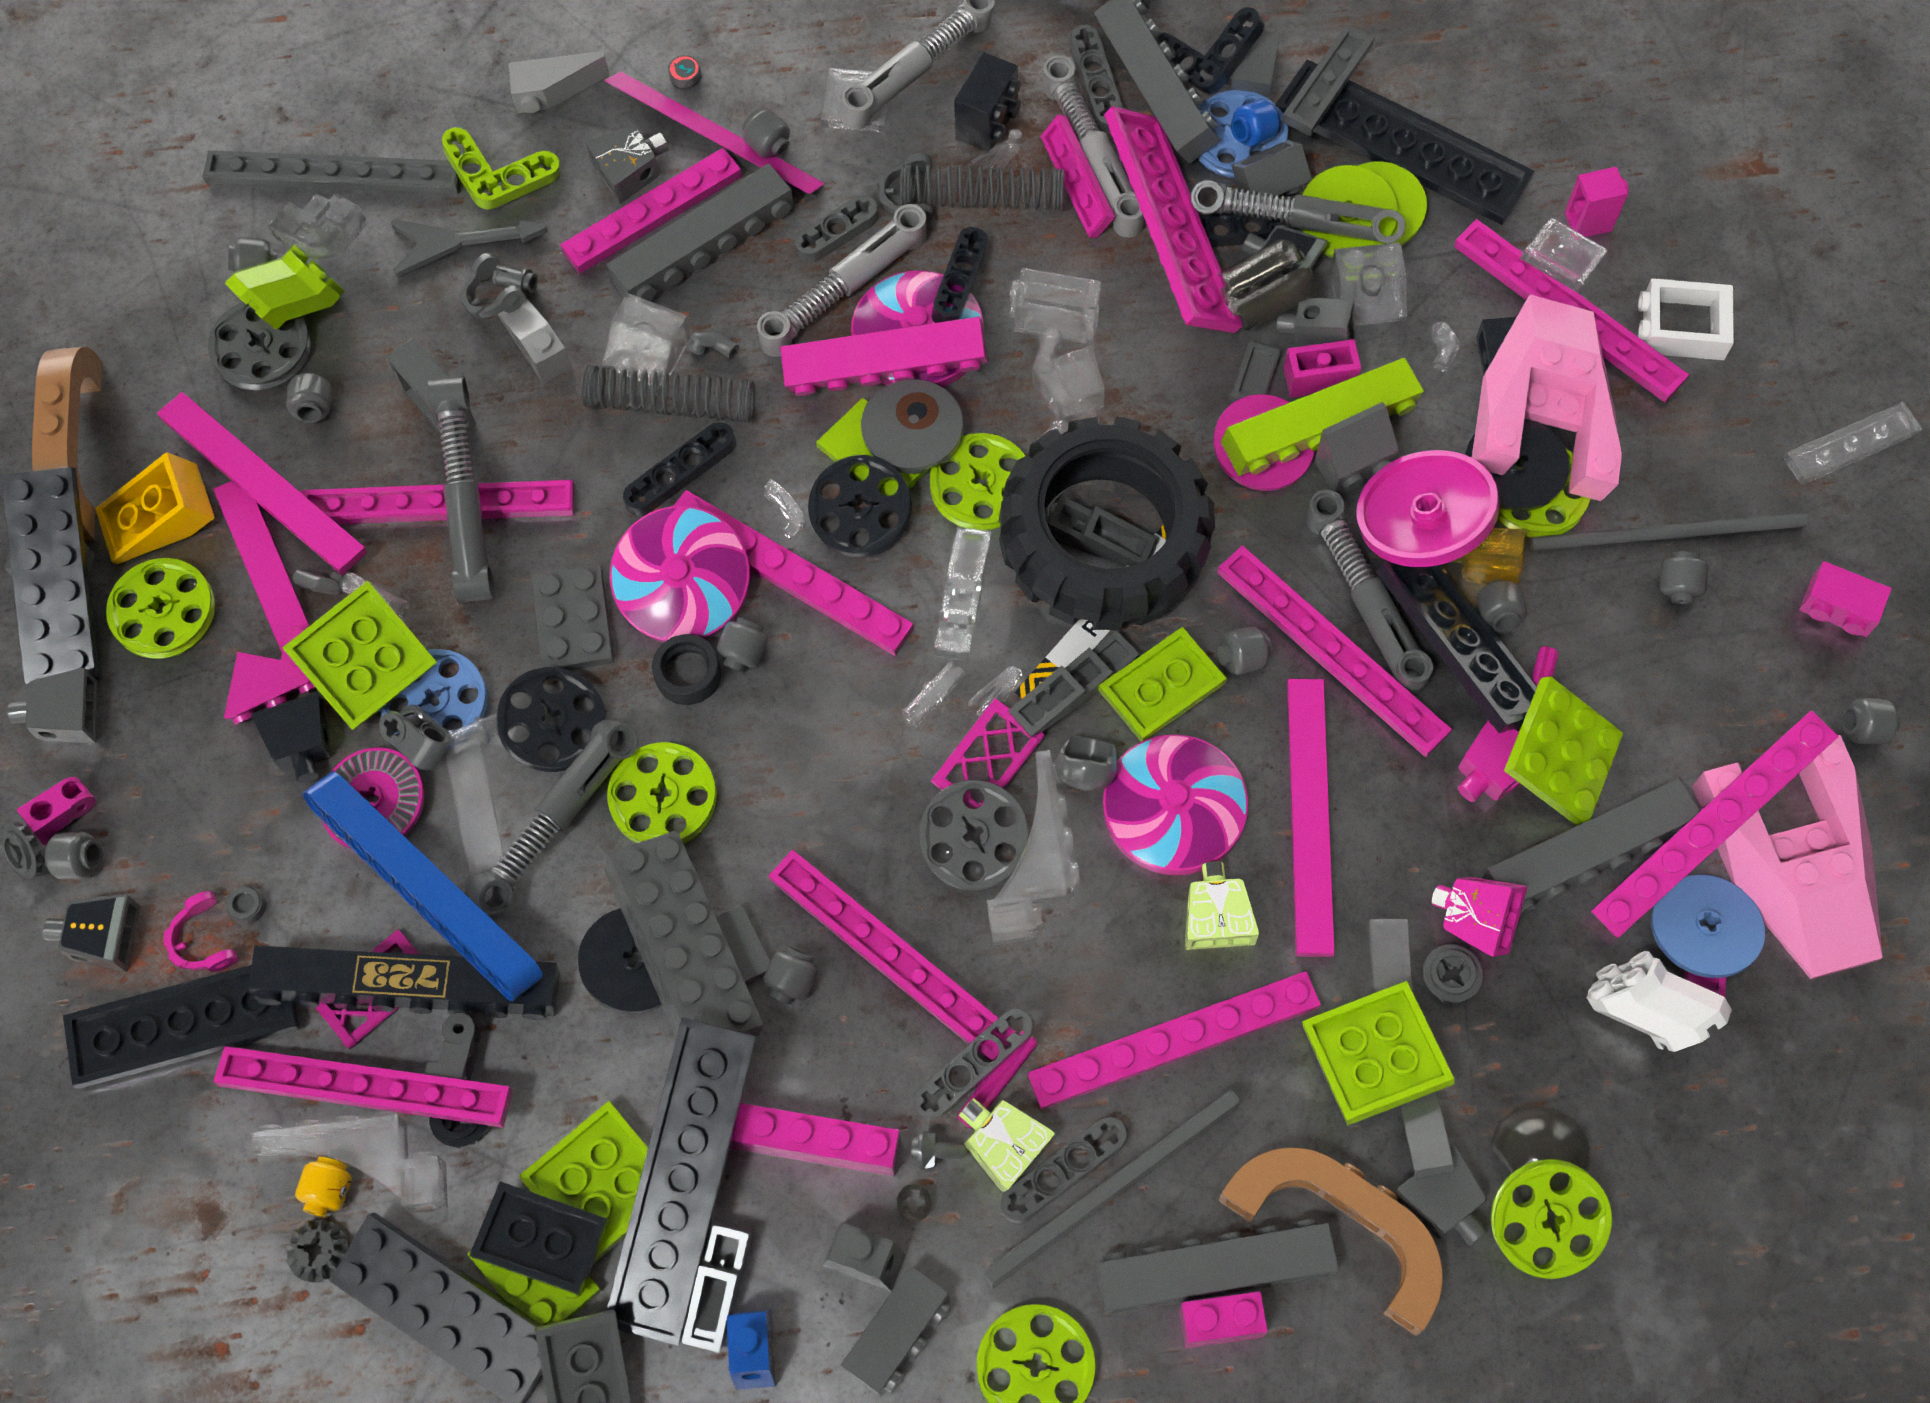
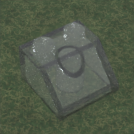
M1400 242L1334 249L1330 266L1335 299L1354 300L1355 326L1405 321L1407 319L1406 267Z
M627 293L612 319L603 366L608 369L614 366L618 373L624 367L629 377H631V372L635 368L637 370V380L641 381L643 370H647L648 384L650 385L653 372L656 370L658 372V388L662 389L664 373L668 372L670 378L691 339L687 315Z

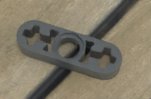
M866 195L856 196L799 232L795 238L796 253L799 259L807 263L817 262L872 227L878 219L875 200ZM857 210L868 211L869 214L864 215L862 212L857 214ZM836 223L845 226V230L841 234H831L828 228ZM806 243H809L810 245H815V244H816V248L811 249V247H809V246L805 247L804 244H806Z

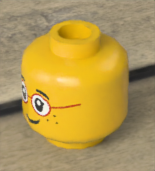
M318 1157L317 1161L309 1162L304 1166L295 1190L296 1198L305 1204L304 1212L325 1217L327 1211L334 1212L343 1208L352 1184V1176L346 1171L348 1167L346 1164L331 1158Z

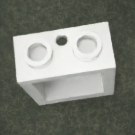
M1651 279L1646 291H1641L1638 301V310L1643 312V320L1640 321L1638 337L1660 354L1666 356L1725 360L1734 343L1733 285ZM1660 302L1710 306V334L1660 330Z

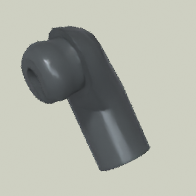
M695 331L690 335L691 340L687 344L688 349L694 354L701 355L706 347L716 349L729 359H732L739 350L738 344L718 331Z

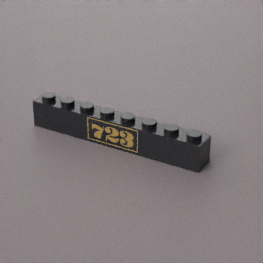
M255 945L247 989L255 999H258L259 1003L265 1005H280L281 1001H296L297 1005L309 1008L318 1007L319 1003H332L334 1007L345 1010L356 1009L357 1005L372 1006L371 1008L382 1012L394 1011L395 1007H403L419 1014H430L432 1009L447 1010V1013L451 1015L455 1013L470 1015V1011L485 1012L486 1016L492 1018H505L510 1013L523 1014L522 1017L529 1020H543L545 1016H555L560 972L556 962L535 961L542 971L543 978L517 999L510 1001L464 957Z

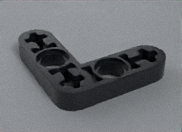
M1244 7L1240 9L1230 20L1206 55L1198 52L1170 33L1163 32L1158 38L1161 43L1166 41L1175 53L1176 57L1172 59L1175 66L1178 63L1181 64L1182 60L1188 56L1194 57L1192 66L1185 70L1190 78L1187 82L1203 93L1214 94L1225 85L1264 30L1265 23L1264 19L1254 8ZM1246 21L1254 22L1251 27L1243 26ZM1238 34L1239 37L1241 38L1242 36L1243 39L1240 41L1235 35ZM1229 44H1235V52L1230 57L1223 58V49ZM1203 70L1211 76L1214 75V78L1211 81L1205 80L1199 73Z

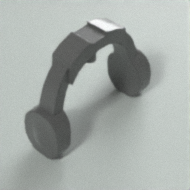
M923 153L909 155L905 162L881 174L877 185L879 188L878 197L884 211L894 214L901 207L895 205L886 196L895 194L894 188L888 187L895 177L901 175V166L903 164H911L912 174H915V168L918 164L919 173H925L927 165L930 166V170L932 169L930 155ZM914 204L923 209L926 215V222L933 219V210L930 205Z
M484 253L474 261L472 265L473 273L460 293L461 304L473 317L479 320L494 316L502 311L513 312L525 301V294L515 285L503 290L497 296L495 303L487 307H477L481 301L478 297L473 299L476 287L481 281L491 278L494 270H497L496 266L500 264L492 253Z

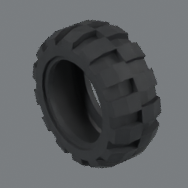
M1096 416L1069 422L1068 430L1063 434H1060L1057 429L1050 430L1030 445L1028 456L1016 461L1006 480L999 515V543L1005 565L1014 569L1016 572V585L1031 602L1037 603L1040 599L1051 606L1049 615L1071 625H1074L1076 618L1093 621L1094 630H1120L1122 622L1134 620L1136 625L1141 626L1165 615L1166 608L1170 604L1181 603L1194 587L1210 552L1211 537L1215 529L1214 502L1209 496L1205 495L1208 485L1207 480L1196 461L1192 458L1183 461L1180 458L1179 453L1182 446L1160 430H1158L1155 436L1140 431L1141 421L1117 416L1114 425H1099L1098 417ZM1088 480L1116 481L1134 488L1153 504L1163 522L1166 542L1153 556L1133 566L1117 569L1092 566L1074 558L1058 544L1048 527L1045 510L1059 493L1072 485Z

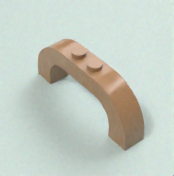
M86 346L52 349L46 351L41 357L36 375L32 437L33 471L66 467L76 468L84 541L94 540L96 509L85 496L78 473L77 448L80 393L101 391L102 361L91 348Z
M1281 1148L1268 1151L1251 1159L1235 1173L1221 1193L1218 1201L1250 1223L1270 1195L1284 1188L1298 1187L1317 1194L1386 1241L1398 1258L1401 1276L1398 1289L1383 1314L1415 1336L1423 1332L1440 1299L1442 1289L1441 1260L1435 1242L1427 1228L1411 1211L1397 1202L1398 1196L1381 1185H1378L1377 1188L1364 1180L1365 1175L1362 1171L1349 1163H1345L1343 1166L1322 1153L1302 1148Z

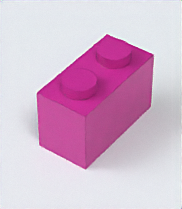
M1617 166L1578 175L1564 212L1574 239L1613 230L1617 218L1621 214L1623 204L1629 195L1627 181L1621 178Z
M1355 339L1288 348L1283 370L1289 397L1308 396L1360 375L1361 364Z
M1823 561L1811 578L1799 610L1809 614L1815 620L1827 621L1842 627L1849 634L1868 637L1880 622L1892 588Z
M1261 1292L1182 1302L1179 1307L1185 1349L1263 1338L1268 1332Z

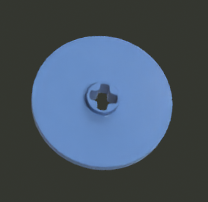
M1700 874L1686 876L1652 908L1651 928L1659 948L1674 964L1692 974L1708 978H1725L1736 975L1747 969L1756 960L1763 948L1765 925L1760 910L1741 888L1725 879ZM1703 920H1706L1708 925L1715 926L1712 932L1707 926L1700 925Z

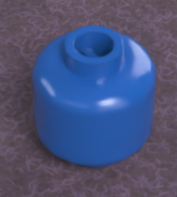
M1263 99L1242 105L1233 114L1231 121L1232 134L1236 140L1248 147L1269 141L1278 134L1280 126L1279 113L1270 102Z

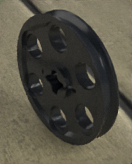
M853 455L832 463L816 479L808 500L810 522L821 541L836 553L854 558L874 556L893 546L905 532L912 513L911 494L900 472L887 461L870 455ZM866 466L869 469V474L865 480L858 482L851 479V472L855 467ZM885 481H896L898 483V490L894 495L884 496L880 493V487ZM834 483L840 487V492L836 498L828 500L822 497V491L826 485ZM863 499L868 506L862 508V513H857L852 506L858 505V500ZM887 513H895L899 518L897 525L892 529H885L880 525L881 518ZM827 517H838L840 520L838 529L833 532L823 531L822 523ZM858 531L869 533V541L863 547H855L851 544L852 536Z
M541 667L520 675L505 689L497 710V731L506 751L520 764L540 772H562L568 769L585 748V746L579 747L575 745L571 740V735L575 731L583 730L591 736L594 726L600 721L605 720V709L597 690L581 675L564 668ZM550 678H555L562 682L564 688L558 694H550L543 688V683ZM518 692L526 693L531 698V704L523 709L517 708L511 703V697ZM579 697H586L592 701L594 707L587 713H580L574 708L573 702ZM545 707L547 713H550L552 717L559 716L557 719V731L550 722L543 723L545 721ZM514 726H523L529 732V737L523 742H515L510 739L508 732ZM544 745H553L558 749L559 756L554 761L548 762L539 756L538 751Z

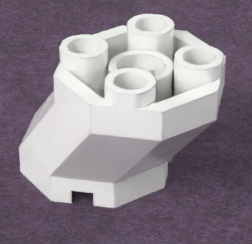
M1649 951L1635 955L1628 963L1620 966L1610 964L1603 967L1596 973L1599 980L1592 985L1587 995V999L1595 1011L1650 1035L1658 1049H1664L1666 1045L1667 1049L1672 1052L1706 1040L1710 1037L1706 1029L1713 1024L1717 1026L1718 1030L1725 1026L1732 1011L1724 996L1667 972L1661 960L1653 958Z

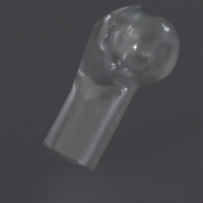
M1439 321L1431 328L1432 339L1439 351L1433 362V367L1440 372H1447L1460 348V343L1453 329L1446 322Z

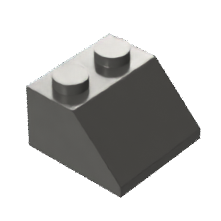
M1381 402L1322 430L1314 463L1331 490L1337 493L1344 490L1347 492L1359 488L1365 480L1373 477L1384 466L1397 459L1399 449L1385 404Z

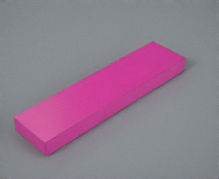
M1057 115L1040 137L1055 168L1064 169V187L1088 237L1098 238L1113 221L1115 215L1067 117Z

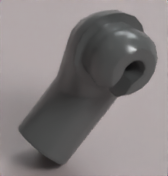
M298 569L293 575V582L297 586L331 595L341 594L345 591L343 587L348 583L347 577L345 575L342 576L337 571H332L329 578L304 569Z

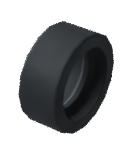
M682 634L671 637L660 645L653 657L651 667L657 688L665 698L675 704L692 705L700 703L710 697L719 685L721 669L717 653L708 641L697 635ZM684 653L701 655L707 663V673L701 681L687 687L671 684L666 675V668L673 658Z

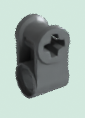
M417 705L406 706L399 713L394 711L388 712L380 718L379 729L383 738L405 755L411 764L422 770H434L437 767L451 740V735L447 729L436 723Z

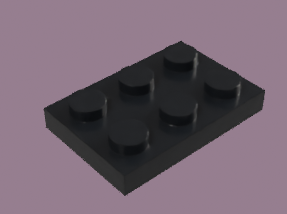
M500 1181L469 1256L581 1296L610 1221L599 1215Z

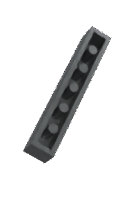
M1109 0L1095 11L1094 14L1174 148L1190 164L1221 141L1214 130L1219 125L1208 110L1203 112L1200 107L1204 103L1202 97L1194 87L1189 89L1186 84L1190 80L1188 74L1179 63L1176 66L1173 63L1172 59L1176 55L1166 41L1161 43L1158 36L1162 32L1152 18L1146 19L1144 14L1148 12V9L1142 0Z
M768 163L607 263L611 282L633 309L642 303L649 302L657 293L669 286L678 284L683 277L696 269L705 267L716 256L732 250L737 243L748 236L756 235L764 226L772 221L785 217L794 208L790 187Z
M1680 778L1489 867L1482 879L1527 886L1520 912L1521 916L1537 906L1535 902L1545 897L1552 901L1566 894L1569 891L1567 887L1579 882L1581 886H1584L1601 876L1599 872L1608 867L1615 871L1626 866L1632 861L1631 856L1643 852L1644 856L1656 852L1664 845L1663 841L1673 837L1700 810Z
M1308 1219L1294 1223L1295 1229L1280 1231L1279 1226H1267L1257 1229L1256 1235L1241 1238L1240 1232H1233L1218 1236V1242L1203 1244L1202 1239H1192L1179 1243L1180 1249L1165 1251L1163 1245L1144 1248L1141 1250L1142 1255L1127 1258L1126 1252L1104 1255V1262H1099L1096 1266L1104 1316L1334 1276L1339 1269L1329 1224L1318 1225L1317 1219Z

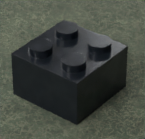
M982 53L954 100L956 140L988 153L991 152L996 142L1000 143L1003 140L1010 118L1015 119L1021 106V101L1018 100V93L1021 87V81L1018 80V65L988 53Z

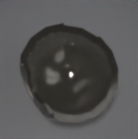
M1529 1106L1515 1110L1499 1123L1491 1140V1146L1498 1159L1504 1162L1511 1174L1526 1164L1545 1159L1567 1161L1581 1167L1586 1172L1590 1169V1145L1585 1133L1572 1117L1556 1108ZM1558 1172L1550 1179V1188L1554 1191H1561L1569 1184V1175L1565 1172ZM1528 1185L1518 1186L1516 1190L1522 1201L1527 1202L1530 1200L1532 1188Z

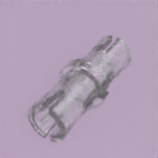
M948 661L946 666L931 682L926 681L921 686L922 691L901 711L909 722L912 719L914 720L912 722L914 726L918 727L937 705L942 706L946 702L947 694L965 678V673L958 665L954 669L955 663Z

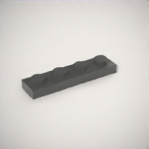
M1346 24L1283 114L1282 122L1311 136L1373 46L1374 37Z

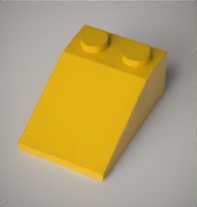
M168 452L159 457L95 508L111 561L114 564H120L191 537L215 518L197 464Z

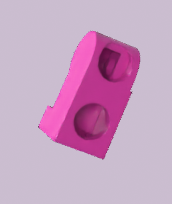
M69 777L16 810L34 835L37 836L41 844L46 846L55 833L73 822L72 820L87 814L94 807L96 799L78 777Z

